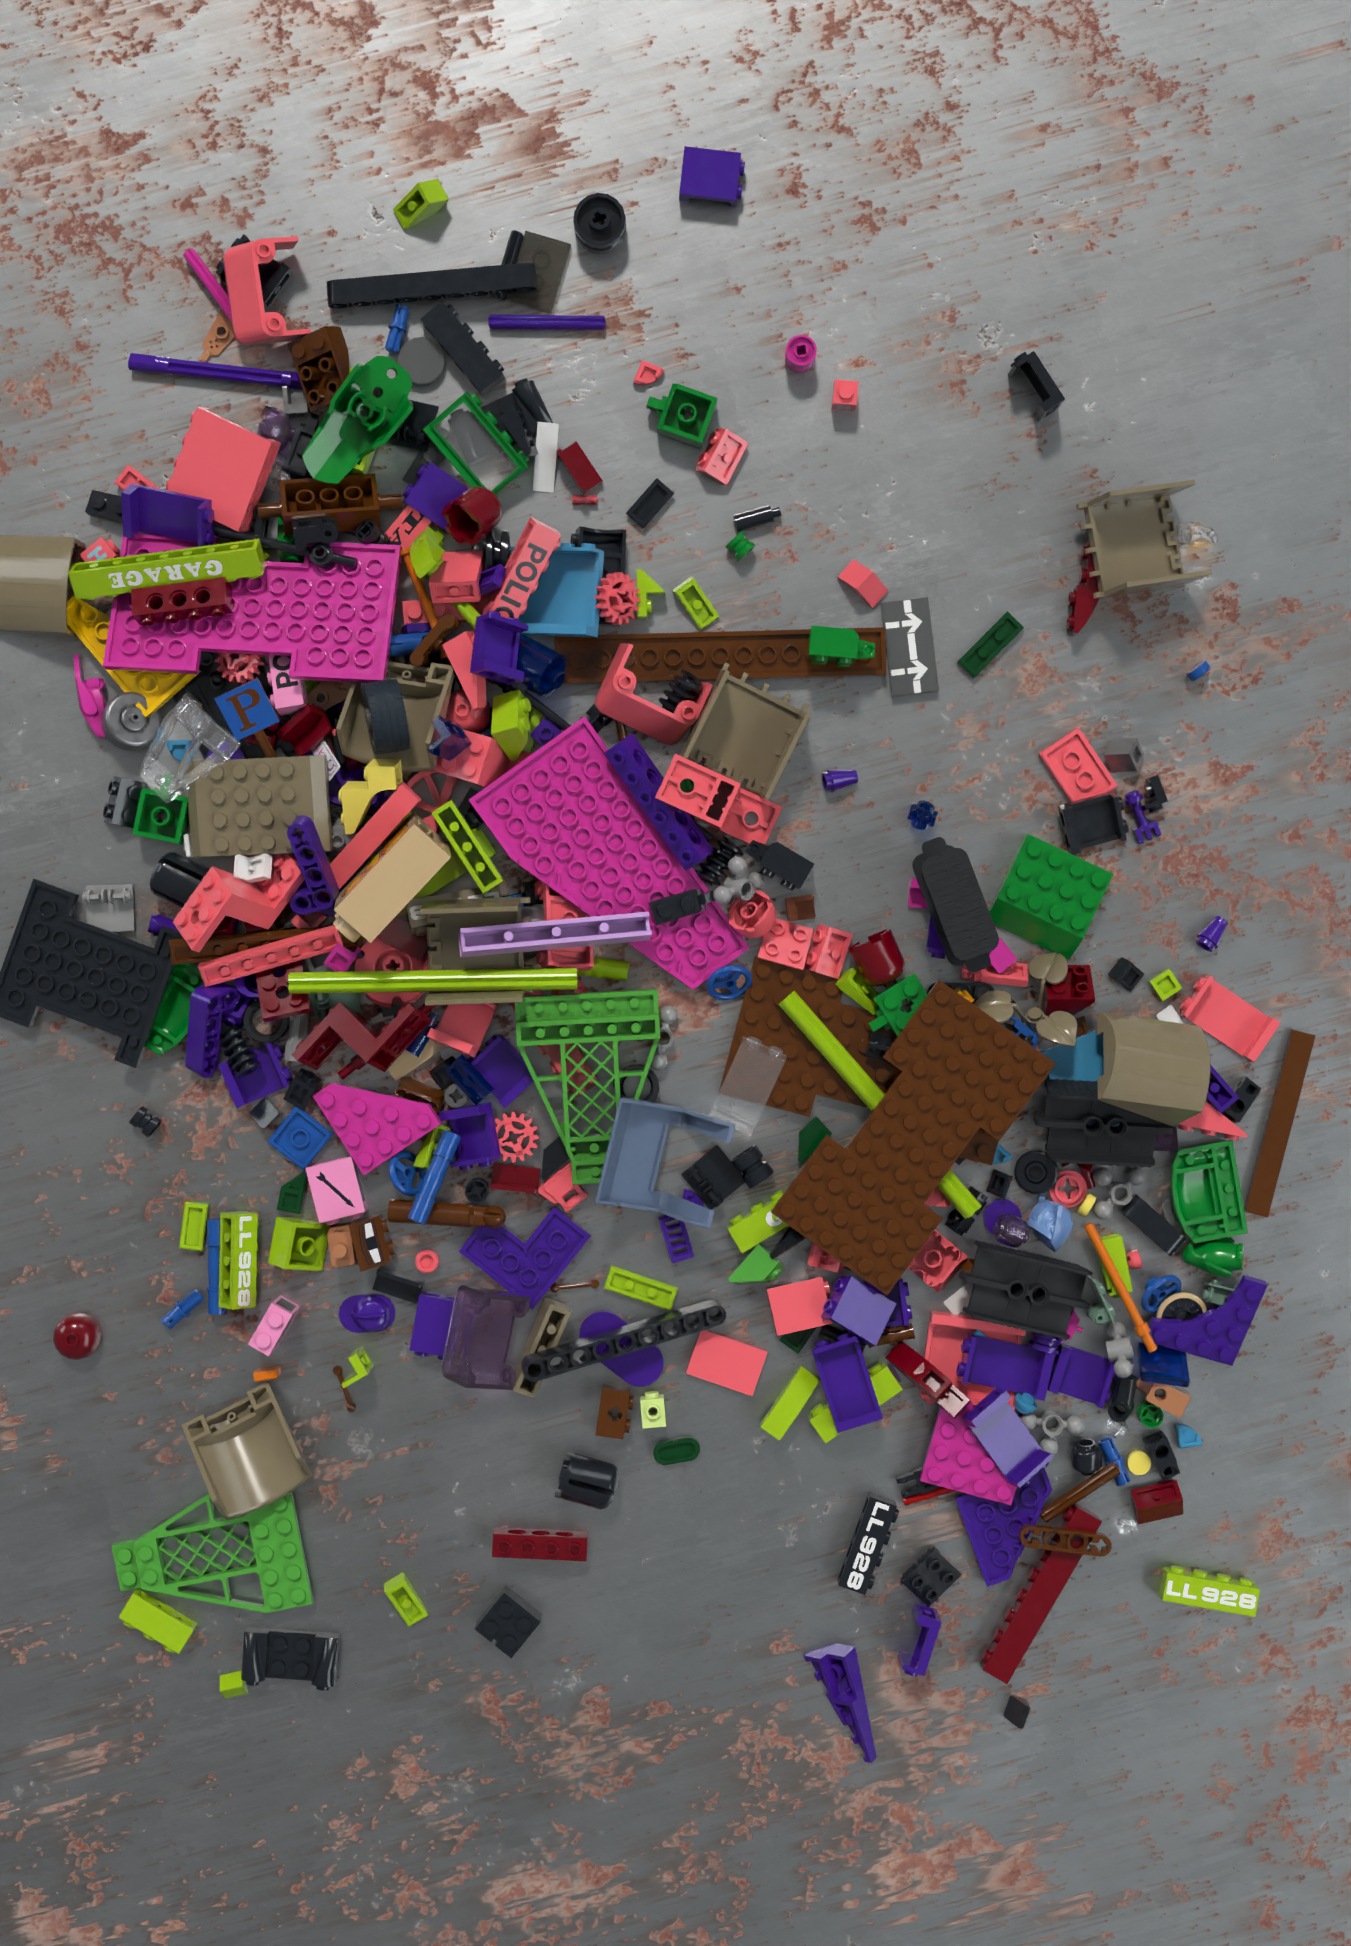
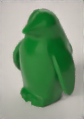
M1226 1237L1210 1240L1197 1246L1189 1244L1183 1250L1182 1258L1188 1265L1195 1266L1210 1275L1230 1277L1232 1275L1231 1271L1243 1270V1243L1233 1244L1235 1241L1232 1238Z

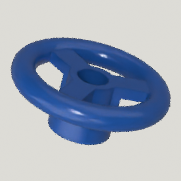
M726 965L710 975L706 983L707 992L718 1000L736 999L745 994L746 989L750 988L752 975L745 967ZM743 974L745 983L738 989L736 980ZM724 987L729 989L731 993H719L714 988Z
M400 1151L390 1159L389 1176L394 1187L400 1193L406 1196H415L416 1193L419 1194L426 1171L414 1166L405 1167L398 1161L399 1159L407 1158L414 1163L417 1156L408 1151ZM418 1172L419 1184L413 1189L412 1179L414 1174Z
M1174 1275L1150 1279L1145 1285L1146 1291L1141 1299L1142 1308L1146 1312L1156 1313L1162 1300L1169 1293H1171L1169 1296L1180 1293V1279ZM1173 1282L1169 1286L1165 1285V1283ZM1150 1296L1154 1299L1152 1306L1148 1304Z

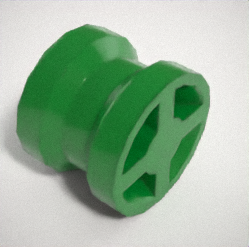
M742 531L726 545V548L735 554L737 561H740L756 545L753 542H749L746 539V534Z

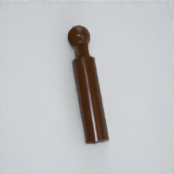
M391 1199L388 1205V1221L391 1223L419 1224L408 1219L414 1200ZM436 1202L425 1225L482 1226L495 1229L505 1223L506 1214L500 1206L496 1205L473 1206V1204Z

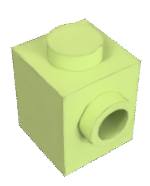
M658 1391L645 1392V1396H640L643 1429L666 1427L664 1394H659Z

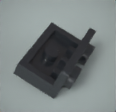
M114 776L108 786V794L110 796L108 803L105 804L103 809L104 822L134 828L140 793L143 788L147 789L148 783Z

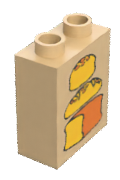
M414 813L338 894L334 907L336 912L334 915L336 918L333 922L334 926L354 943L361 935L371 943L451 858L450 845Z

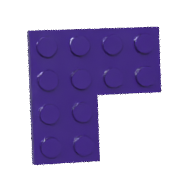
M554 1206L526 1242L517 1237L504 1225L495 1229L478 1226L459 1252L533 1310L591 1235Z

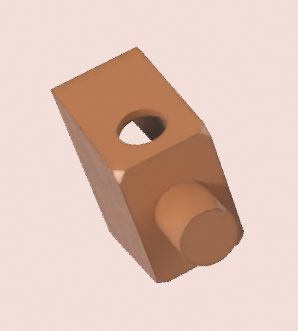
M352 1222L332 1224L330 1226L327 1237L332 1268L341 1269L359 1266L349 1225Z
M1142 1375L1138 1378L1136 1389L1146 1393L1145 1400L1181 1419L1191 1399L1189 1392L1157 1376L1153 1380ZM1162 1389L1165 1393L1159 1397L1155 1395V1391Z

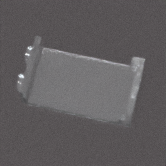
M743 1036L739 1049L708 1116L735 1124L734 1129L751 1136L786 1061V1055L778 1047L770 1046L769 1048L762 1045V1042L755 1037L749 1036L746 1038Z

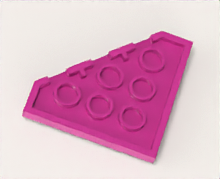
M331 1083L313 1096L363 1175L368 1174L442 1124L430 1103L417 1102L407 1098L376 1093L375 1091L349 1087L343 1084Z
M972 1402L955 1419L940 1407L920 1474V1481L1012 1505L1017 1487L1008 1483L962 1419L963 1416L974 1408Z

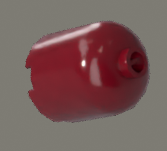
M481 486L470 488L444 506L442 517L445 516L448 524L445 526V529L458 543L466 542L474 545L499 524L502 518L500 500L490 489Z
M891 929L874 933L868 936L869 941L860 944L858 941L848 948L863 979L871 986L884 985L885 988L891 987L898 983L896 978L901 976L905 970L904 958Z

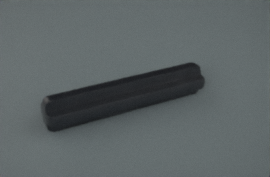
M515 230L511 231L501 265L516 264L524 237L523 233ZM502 292L500 295L492 296L497 300L504 301L507 294Z

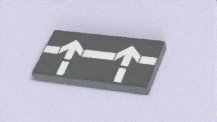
M928 597L881 603L891 696L900 697L939 692Z

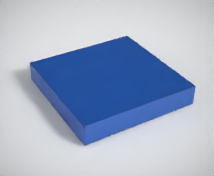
M295 1106L267 1142L305 1171V1168L311 1164L334 1133L305 1110L303 1111Z

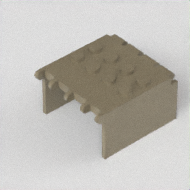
M1195 480L1109 491L1089 502L1076 504L1077 510L1084 509L1086 524L1081 525L1080 529L1081 531L1088 530L1091 548L1084 550L1085 554H1092L1095 571L1089 572V577H1096L1099 592L1093 594V599L1175 587L1212 575L1211 570L1184 574L1183 564H1176L1175 560L1181 559L1178 540L1171 541V537L1177 536L1174 517H1167V514L1173 512L1170 495L1195 485Z
M725 662L679 756L697 764L700 763L703 757L706 759L703 767L719 774L725 768L727 769L724 774L725 777L741 784L744 778L748 781L744 789L769 800L812 713L807 711L809 708L807 703L803 704L801 710L787 704L791 696L787 693L782 701L767 694L766 691L770 684L766 682L761 690L745 683L748 677L746 672L742 674L740 680L729 675L730 672L727 671L729 664Z
M530 897L446 899L424 902L420 909V914H426V923H435V926L426 927L427 946L437 947V949L428 950V969H534L533 965H524V952L460 958L458 943L460 928L531 922V918H522L521 903H530ZM535 990L432 991L428 993L425 1005L522 1002L525 993L535 992Z

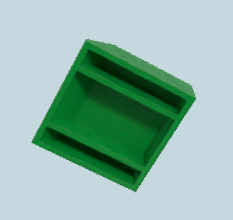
M1025 834L990 905L989 912L994 925L1051 952L1060 953L1070 960L1083 940L1114 874L1030 834Z

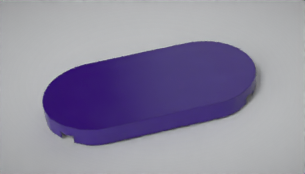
M611 1311L594 1312L588 1315L582 1322L579 1338L582 1339L628 1325V1323ZM629 1336L621 1337L619 1344L627 1343ZM606 1343L598 1344L596 1351L604 1350ZM657 1345L600 1362L625 1382L636 1387H644L654 1383L660 1377L664 1366L663 1356Z

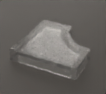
M795 1245L781 1254L778 1259L784 1264L781 1269L782 1273L775 1281L771 1280L769 1283L774 1287L809 1280L806 1272L808 1252Z

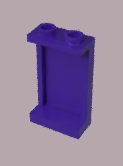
M851 1332L837 1336L838 1340L829 1343L828 1339L814 1343L815 1348L811 1349L837 1433L883 1419L856 1335L852 1336Z

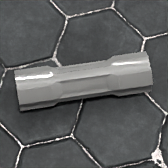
M308 993L309 1002H310V1007H311V1004H312V1002H311V997H310V993ZM309 1013L290 1017L284 1060L298 1062L291 1054L296 1050V1046L307 1038Z

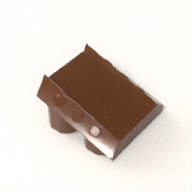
M402 1077L393 1095L417 1102L430 1103L437 1115L445 1097L441 1089L433 1088L411 1077ZM427 1133L426 1135H424L423 1137H421L420 1139L423 1140V1141H425V1139H426L428 1133Z

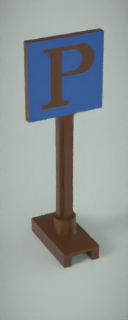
M258 678L214 698L236 741L254 734L266 758L278 757L264 728L279 722L280 719Z

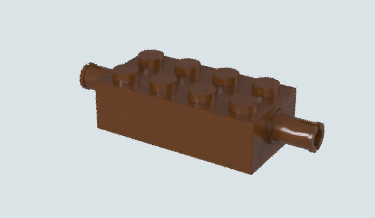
M374 473L346 475L339 484L325 483L314 478L280 480L281 500H279V503H259L258 515L259 519L281 517L283 519L285 536L294 535L292 520L318 517L333 518L338 524V532L355 531L361 522L370 519L380 528L379 512L381 510L403 509L401 493L389 495L377 493L376 476Z

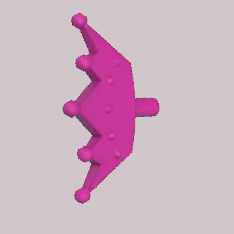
M1074 1307L1072 1308L1066 1331L1070 1335V1339H1072L1075 1331L1083 1332V1328L1077 1327L1080 1319L1074 1311Z

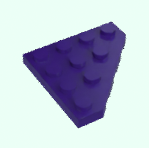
M1045 1469L1038 1471L1032 1476L1031 1482L1026 1486L1016 1488L1012 1505L966 1493L955 1496L987 1587L1010 1579L1013 1573V1568L1025 1547L1019 1539L1018 1532L1025 1524H1036L1042 1512L1041 1509L1052 1491ZM1029 1530L1028 1534H1024V1536L1027 1539L1030 1535L1031 1530Z

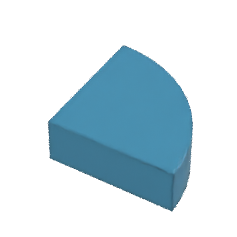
M191 740L167 741L168 750L178 761L182 763L192 761Z
M998 1144L993 1164L1007 1162L1013 1156Z
M1175 1424L1177 1443L1180 1449L1203 1445L1200 1436L1194 1429L1184 1424Z

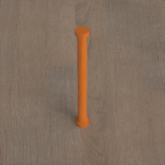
M409 547L401 550V557L404 559L432 629L437 624L438 618L423 581L417 576L413 568ZM442 646V647L440 648V652H441L440 658H441V660L448 658V656H447V654H446V652H445V650H444V648H443V646Z

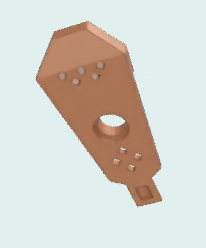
M222 308L202 344L204 352L199 357L201 362L208 363L212 356H218L235 338L232 322ZM220 328L226 329L224 336L218 335L217 332Z
M322 681L307 695V701L310 705L314 703V706L325 711L347 698L352 682ZM319 694H324L326 697L323 703L317 701Z

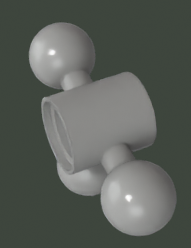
M733 857L728 863V869L734 875L729 876L725 880L724 886H719L714 890L713 898L720 905L728 904L732 897L748 901L754 896L755 890L764 887L765 877L762 873L754 871L748 875L747 879L743 878L742 874L747 869V863L742 857Z
M664 1006L659 1011V1018L662 1021L660 1032H667L670 1035V1040L664 1045L658 1043L650 1065L654 1070H662L667 1065V1057L664 1054V1050L673 1043L674 1035L669 1028L670 1024L674 1023L678 1016L677 1010L673 1006ZM647 1039L635 1040V1041H637V1042H643V1041H645V1040H647Z
M1099 1168L1094 1172V1182L1098 1186H1106L1108 1188L1107 1195L1109 1198L1107 1201H1100L1095 1205L1094 1214L1097 1218L1101 1220L1109 1219L1113 1214L1112 1207L1115 1204L1126 1205L1131 1201L1132 1190L1130 1188L1133 1185H1141L1145 1181V1172L1141 1168H1130L1126 1174L1127 1180L1124 1183L1113 1182L1112 1174L1106 1168ZM1123 1187L1125 1190L1124 1197L1116 1199L1114 1196L1115 1190Z
M1115 1322L1116 1325L1111 1323L1107 1328V1333L1113 1340L1106 1341L1110 1362H1115L1113 1368L1115 1374L1120 1378H1127L1131 1375L1134 1367L1132 1359L1134 1358L1131 1340L1130 1337H1125L1126 1328L1121 1322Z
M1045 1411L1041 1414L1040 1418H1037L1032 1412L1028 1415L1022 1413L1019 1416L1028 1430H1032L1036 1426H1040L1046 1433V1438L1042 1439L1039 1446L1043 1451L1052 1453V1455H1055L1058 1451V1443L1054 1436L1059 1435L1063 1429H1066L1071 1435H1079L1084 1430V1422L1081 1418L1072 1416L1067 1421H1064L1054 1411ZM1051 1418L1057 1419V1424L1054 1428H1046L1047 1420Z

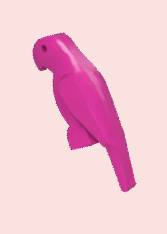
M74 654L75 681L80 711L94 734L99 738H106L101 726L102 712L107 705L102 693L106 684L103 678L86 679L83 682L80 656Z

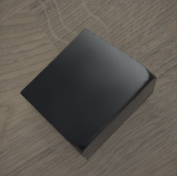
M1121 957L1110 970L1108 976L1128 992H1131L1144 976V973L1132 962Z
M454 1056L449 1057L429 1071L442 1091L465 1076L464 1070Z
M267 1096L249 1112L263 1130L267 1129L283 1113Z
M1011 1695L1004 1711V1717L1020 1729L1024 1728L1030 1711L1027 1700Z

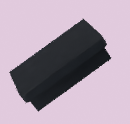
M382 1266L377 1269V1276L372 1290L416 1304L418 1303L419 1294L422 1291L425 1280Z

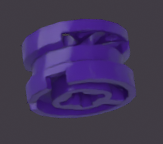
M1030 1332L1033 1341H1029L1027 1346L1042 1352L1059 1355L1060 1350L1055 1347H1059L1060 1342H1063V1338L1060 1339L1041 1333Z

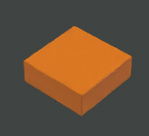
M280 1365L256 1369L253 1373L254 1381L277 1379L281 1374Z

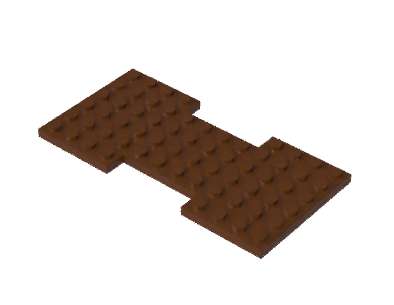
M755 956L750 972L752 984L750 988L746 989L718 1093L807 1117L811 1115L816 1094L868 1108L778 1005L795 990L885 1094L901 1070L890 1062L865 1055L872 1032L868 1023L878 1018L877 1015H873L868 1010L841 1004L843 991L836 986L838 981L836 978L805 969L802 971L762 960ZM1003 1023L1007 1029L1014 1033L1017 1032L1012 1024ZM884 1026L872 1032L896 1039L891 1028L886 1031ZM1021 1033L1018 1037L1025 1041L1026 1037ZM979 1128L959 1157L992 1165L999 1140L982 1128Z
M939 979L882 1056L900 1069L901 1072L846 1148L826 1134L771 1210V1213L886 1295L889 1294L942 1221L943 1217L927 1207L925 1202L979 1128H982L1000 1141L1056 1064Z

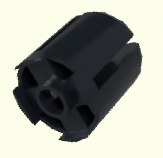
M169 852L160 858L158 864L153 869L150 878V889L154 895L183 908L210 869L182 855Z
M567 1451V1456L570 1458L569 1461H563L558 1479L560 1493L555 1492V1497L600 1510L606 1509L613 1502L614 1491L617 1489L619 1481L617 1467L608 1462Z

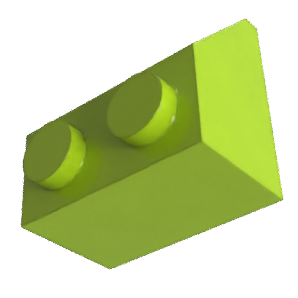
M520 690L493 696L491 735L511 761L517 760L528 741V731L530 730L529 712L531 711V704L529 699L525 698Z
M276 1216L268 1263L283 1269L322 1271L328 1242L327 1234L331 1225L327 1226L326 1223L300 1218Z

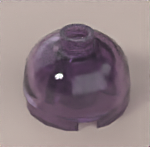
M265 404L261 416H264L265 419H262L261 423H259L257 434L280 442L281 445L278 453L286 448L288 442H292L295 428H291V419L282 409Z

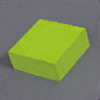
M1166 969L1148 981L1161 1001L1166 1000L1182 989L1170 969Z

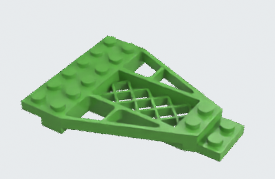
M657 989L524 996L522 1002H515L517 1046L571 1160L572 1185L600 1182L613 1124L604 1132L596 1123L604 1114L614 1122L615 1118L607 1111L614 1103L617 1111L620 1098V1078L641 1076L633 1098L639 1099L660 1039ZM653 1039L643 1070H619L618 1041ZM612 1041L613 1049H611L605 1042ZM597 1042L590 1051L581 1043ZM573 1043L572 1046L565 1052V1044ZM559 1044L561 1073L559 1075L537 1076L524 1046ZM600 1044L610 1051L609 1055L602 1062L592 1054ZM576 1045L587 1053L579 1063L568 1055ZM589 1056L599 1064L591 1074L581 1067ZM612 1056L614 1073L605 1066V1063ZM566 1058L575 1065L568 1075L566 1074ZM601 1068L611 1075L604 1085L594 1078ZM577 1069L588 1077L580 1086H577L570 1079ZM613 1079L615 1096L606 1089ZM559 1080L562 1082L563 1123L558 1121L540 1081ZM590 1080L600 1087L592 1098L582 1090ZM567 1082H569L576 1089V1091L569 1097V1099L567 1093ZM603 1091L613 1099L604 1109L594 1101ZM579 1092L589 1100L581 1110L571 1103ZM591 1104L601 1111L594 1121L583 1113ZM568 1105L577 1112V1115L570 1122ZM580 1116L590 1123L582 1134L572 1126ZM592 1127H594V1128H595L596 1130H598L600 1133H588V1132L591 1130ZM569 1128L576 1134H570Z
M292 1492L261 1509L227 1520L224 1517L216 1518L213 1501L208 1493L139 1538L111 1545L120 1591L141 1588L142 1590L263 1613L310 1605L314 1602ZM202 1503H207L210 1520L166 1528ZM238 1523L250 1530L244 1540L233 1533ZM234 1524L231 1530L225 1528L224 1525ZM215 1527L227 1535L221 1544L209 1537ZM211 1528L207 1535L200 1531ZM192 1532L204 1539L199 1548L187 1542ZM188 1533L185 1539L178 1536V1534ZM250 1535L252 1538L253 1546L246 1542ZM169 1536L181 1544L175 1553L163 1546ZM165 1537V1539L161 1543L160 1538ZM229 1537L241 1544L235 1553L223 1546ZM206 1541L218 1548L212 1558L201 1551ZM183 1546L195 1553L189 1562L177 1555ZM242 1546L254 1553L249 1563L237 1555ZM220 1550L231 1557L226 1567L214 1560ZM163 1552L172 1557L167 1566L165 1565ZM197 1555L209 1562L203 1572L191 1564ZM254 1558H255V1559H256V1563L251 1564L252 1561H253ZM174 1559L185 1566L180 1576L168 1569ZM233 1560H235V1561H237L238 1563H240L241 1565H243V1566L228 1568V1567L230 1566V1564L232 1563ZM210 1564L219 1569L218 1571L205 1573ZM187 1569H189V1570H191L192 1572H194L195 1574H197V1575L182 1577V1576L184 1575V1573L186 1572ZM253 1572L259 1575L264 1604L232 1599L228 1581L229 1577ZM221 1580L225 1597L178 1589V1587Z

